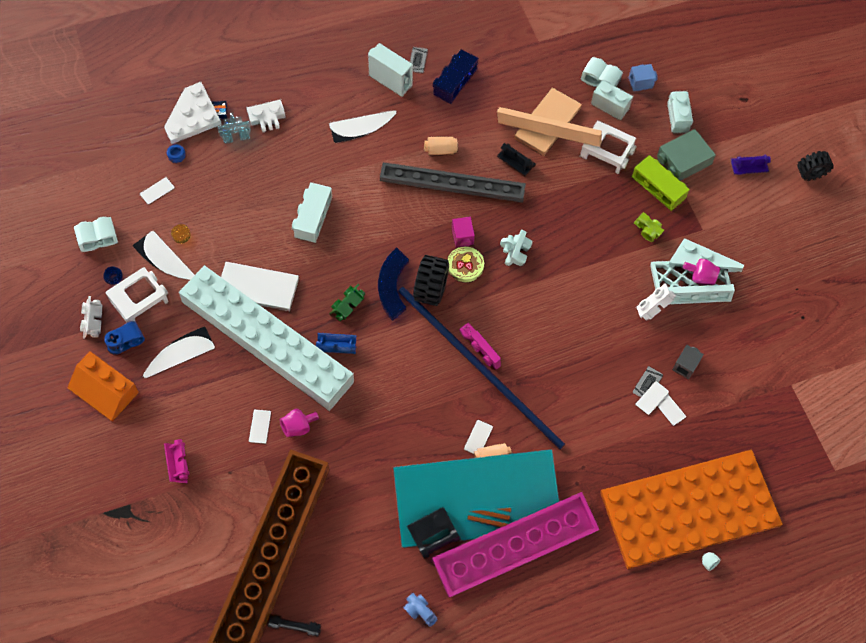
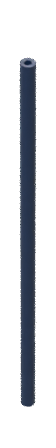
M404 287L399 289L398 292L559 450L565 446V443L420 302L414 301L413 295Z

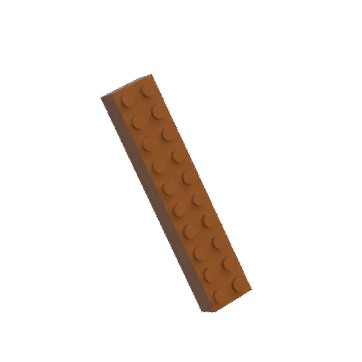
M290 449L208 643L260 642L330 471L328 462Z

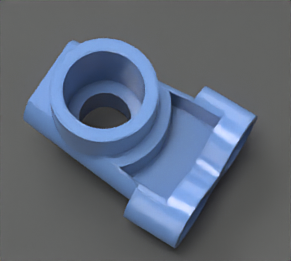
M414 593L409 595L406 599L408 603L403 607L414 620L421 616L428 626L435 624L438 618L426 607L429 603L421 594L417 597Z

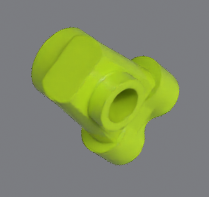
M644 212L634 222L636 226L643 229L641 232L643 238L650 242H653L655 238L657 239L664 231L659 221L651 220Z

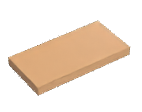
M552 88L533 111L532 115L570 123L581 109L582 104ZM521 128L514 137L517 141L543 156L558 138Z

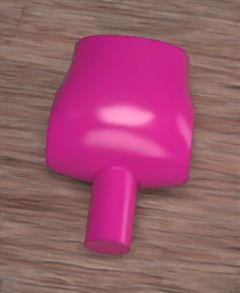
M700 258L696 265L684 262L682 267L693 272L692 281L694 283L702 285H714L720 272V267L703 258Z
M293 409L286 416L280 418V425L287 437L301 436L310 431L309 422L318 420L319 417L317 412L305 416L301 410Z

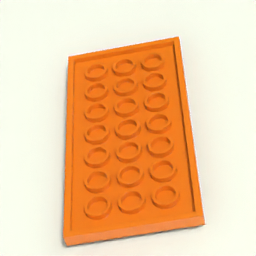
M752 449L600 491L627 569L774 529L782 525Z

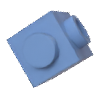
M652 64L631 67L629 80L632 90L639 91L654 87L655 81H657V72L653 70Z

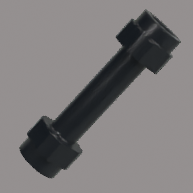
M272 614L268 622L269 628L279 630L281 627L306 632L308 636L319 637L321 624L316 622H310V624L282 619V616Z

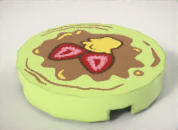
M459 247L453 250L448 257L449 274L457 281L472 282L483 273V256L474 248Z

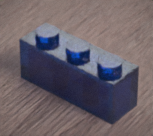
M462 49L457 54H454L451 63L445 66L441 76L434 80L432 84L433 95L451 104L478 69L479 58Z

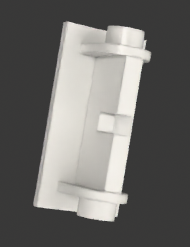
M665 283L637 306L640 317H643L645 320L652 319L661 311L658 305L660 304L665 308L674 301L676 295L673 291H669Z
M89 296L86 303L83 302L81 311L82 314H85L80 326V331L83 332V339L86 338L87 334H91L93 338H97L101 334V320L94 318L102 317V304L100 300H93L91 302V296Z

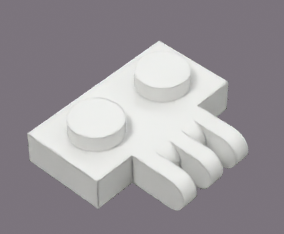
M281 100L247 107L251 126L260 124L262 132H266L265 125H268L269 131L273 130L272 124L274 123L276 129L280 128L278 119L286 118Z

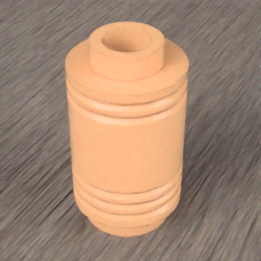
M428 137L427 141H424V151H428V155H453L457 153V138Z
M503 443L477 449V451H474V458L512 454L510 446L507 447Z

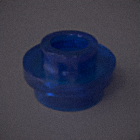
M111 266L105 270L103 278L107 284L115 285L122 280L123 273L119 268Z

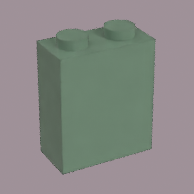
M696 129L660 146L657 154L660 164H663L667 170L671 171L679 181L712 165L716 156Z

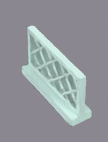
M670 261L651 262L650 264L655 290L664 281L670 285L668 287L669 291H673L676 295L674 301L670 304L731 302L735 289L734 285L730 283L727 269L721 268L717 278L725 282V285L715 283L714 285L699 286L685 277L688 272L691 274L693 272L685 270L681 274L674 270L676 267H683L682 265H675L674 268L668 267ZM656 268H664L667 272L662 275ZM670 273L678 277L675 282L667 278ZM682 280L689 286L681 287L678 283Z

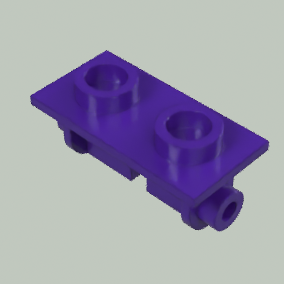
M766 154L742 158L738 156L737 158L730 159L734 175L769 172L767 163L771 162V158Z

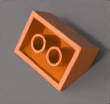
M91 351L76 365L67 387L111 422L116 419L139 393L132 381Z

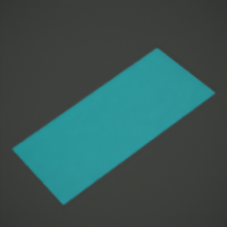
M552 449L393 467L402 547L416 546L407 526L442 507L446 510L461 539L460 541L476 539L501 528L467 520L468 515L510 524L559 502ZM501 508H511V512H507V511H503V510H498V509H501ZM484 510L508 515L510 518L508 521L470 511ZM445 529L422 541L423 545L432 544L450 533L448 529Z

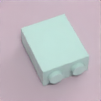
M380 43L369 51V76L402 97L412 87L413 64Z

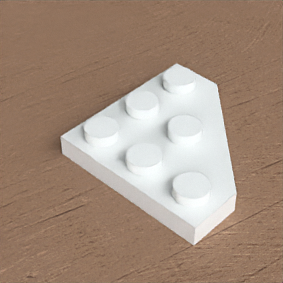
M201 82L186 87L183 90L164 126L172 144L221 125V121Z

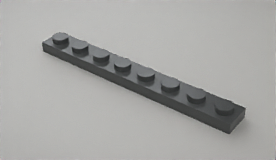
M385 162L382 163L380 181L522 203L526 183Z

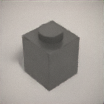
M686 345L672 370L690 379L704 354L697 348Z

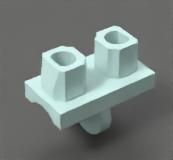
M521 230L519 235L514 237L509 235L508 238L501 240L500 245L504 248L503 252L508 253L504 264L510 266L514 263L522 266L526 262L527 255L521 253L520 249L527 252L533 242L525 237L526 231Z

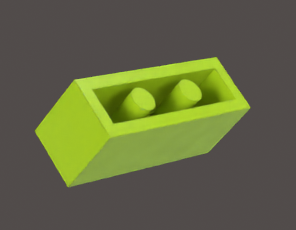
M650 155L634 168L632 178L670 211L686 199L690 190L686 184L679 181L671 171L665 169L658 160Z

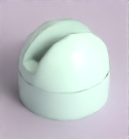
M710 552L704 554L702 558V563L708 571L714 569L721 561L717 555Z

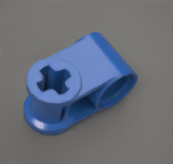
M135 321L128 322L108 332L104 338L108 351L115 355L136 347L145 340Z

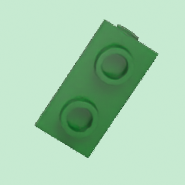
M359 284L354 287L349 286L343 293L345 297L342 300L337 299L331 306L333 310L329 313L330 315L335 313V317L339 321L345 320L353 311L349 304L356 308L364 299L365 292L361 289L359 291L356 289Z

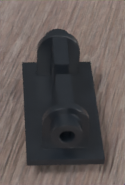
M504 143L501 146L502 151L497 155L499 159L524 176L536 165L531 158H527L515 150L509 143Z

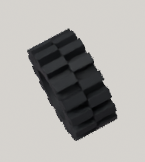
M826 151L813 152L812 155L808 154L806 158H802L797 164L801 177L805 181L816 180L818 177L820 179L823 175H828L827 173H830L831 169L834 168L829 153Z

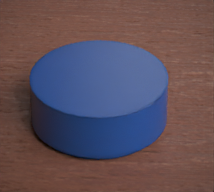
M174 144L167 149V156L171 162L179 163L185 159L186 153L181 145Z

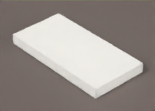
M231 262L225 263L221 278L260 306L290 311L299 281L298 275Z

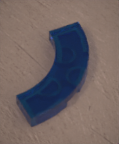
M397 247L384 261L378 278L380 302L387 316L392 321L406 310V306L400 299L397 291V280L403 268L409 263V259Z

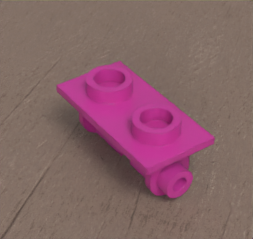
M182 439L175 440L174 444L164 443L170 482H188L187 479L190 473L187 461L184 459L186 456L185 443L182 442Z

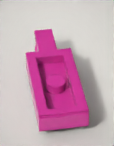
M469 322L460 328L463 338L472 342L471 345L477 353L479 351L482 353L485 363L489 367L492 365L495 370L501 366V358Z

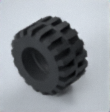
M425 255L422 258L414 285V301L438 306L443 297L449 272V261L447 259Z

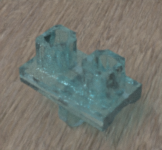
M230 113V118L224 119V124L226 125L217 126L219 135L225 144L233 142V133H239L240 140L242 141L250 139V121L242 122L241 116L234 117V113Z

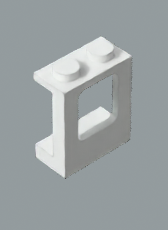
M597 120L593 129L602 131V141L606 135H611L627 142L628 146L622 156H617L600 147L584 143L580 157L587 159L589 154L616 166L615 173L619 174L622 168H626L629 162L628 156H632L637 146L634 145L636 138Z
M145 267L105 292L109 301L126 323L135 321L137 316L161 300L165 304L169 302L166 296L168 294L166 288L162 284L159 286L156 282L158 279L152 271L148 272ZM145 277L156 292L135 304L125 293V289Z

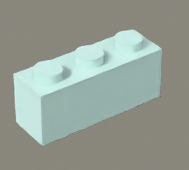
M310 182L309 188H306L303 194V204H299L298 217L293 220L292 230H294L295 238L316 243L332 200V188Z

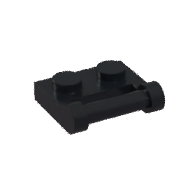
M444 507L407 526L423 559L430 557L429 554L440 548L461 540ZM448 529L449 535L426 547L423 545L422 541Z

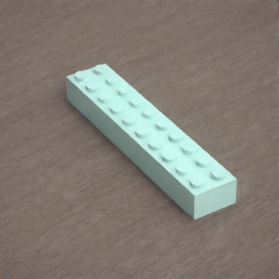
M205 265L179 291L182 303L328 411L333 408L354 383V375L351 371Z

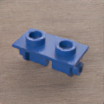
M318 333L316 347L323 352L356 354V335Z

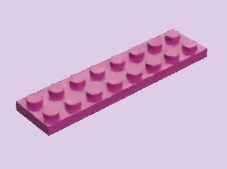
M580 492L433 557L432 560L449 598L594 533L599 528L583 493Z

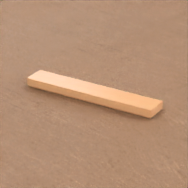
M499 107L497 111L498 123L597 147H600L602 143L601 130Z

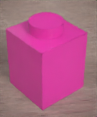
M471 217L452 219L455 247L474 245L475 235Z

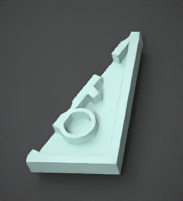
M685 238L668 265L670 268H674L675 265L683 266L684 262L696 265L698 260L703 258L709 260L717 267L728 269V272H742L744 267L743 264Z

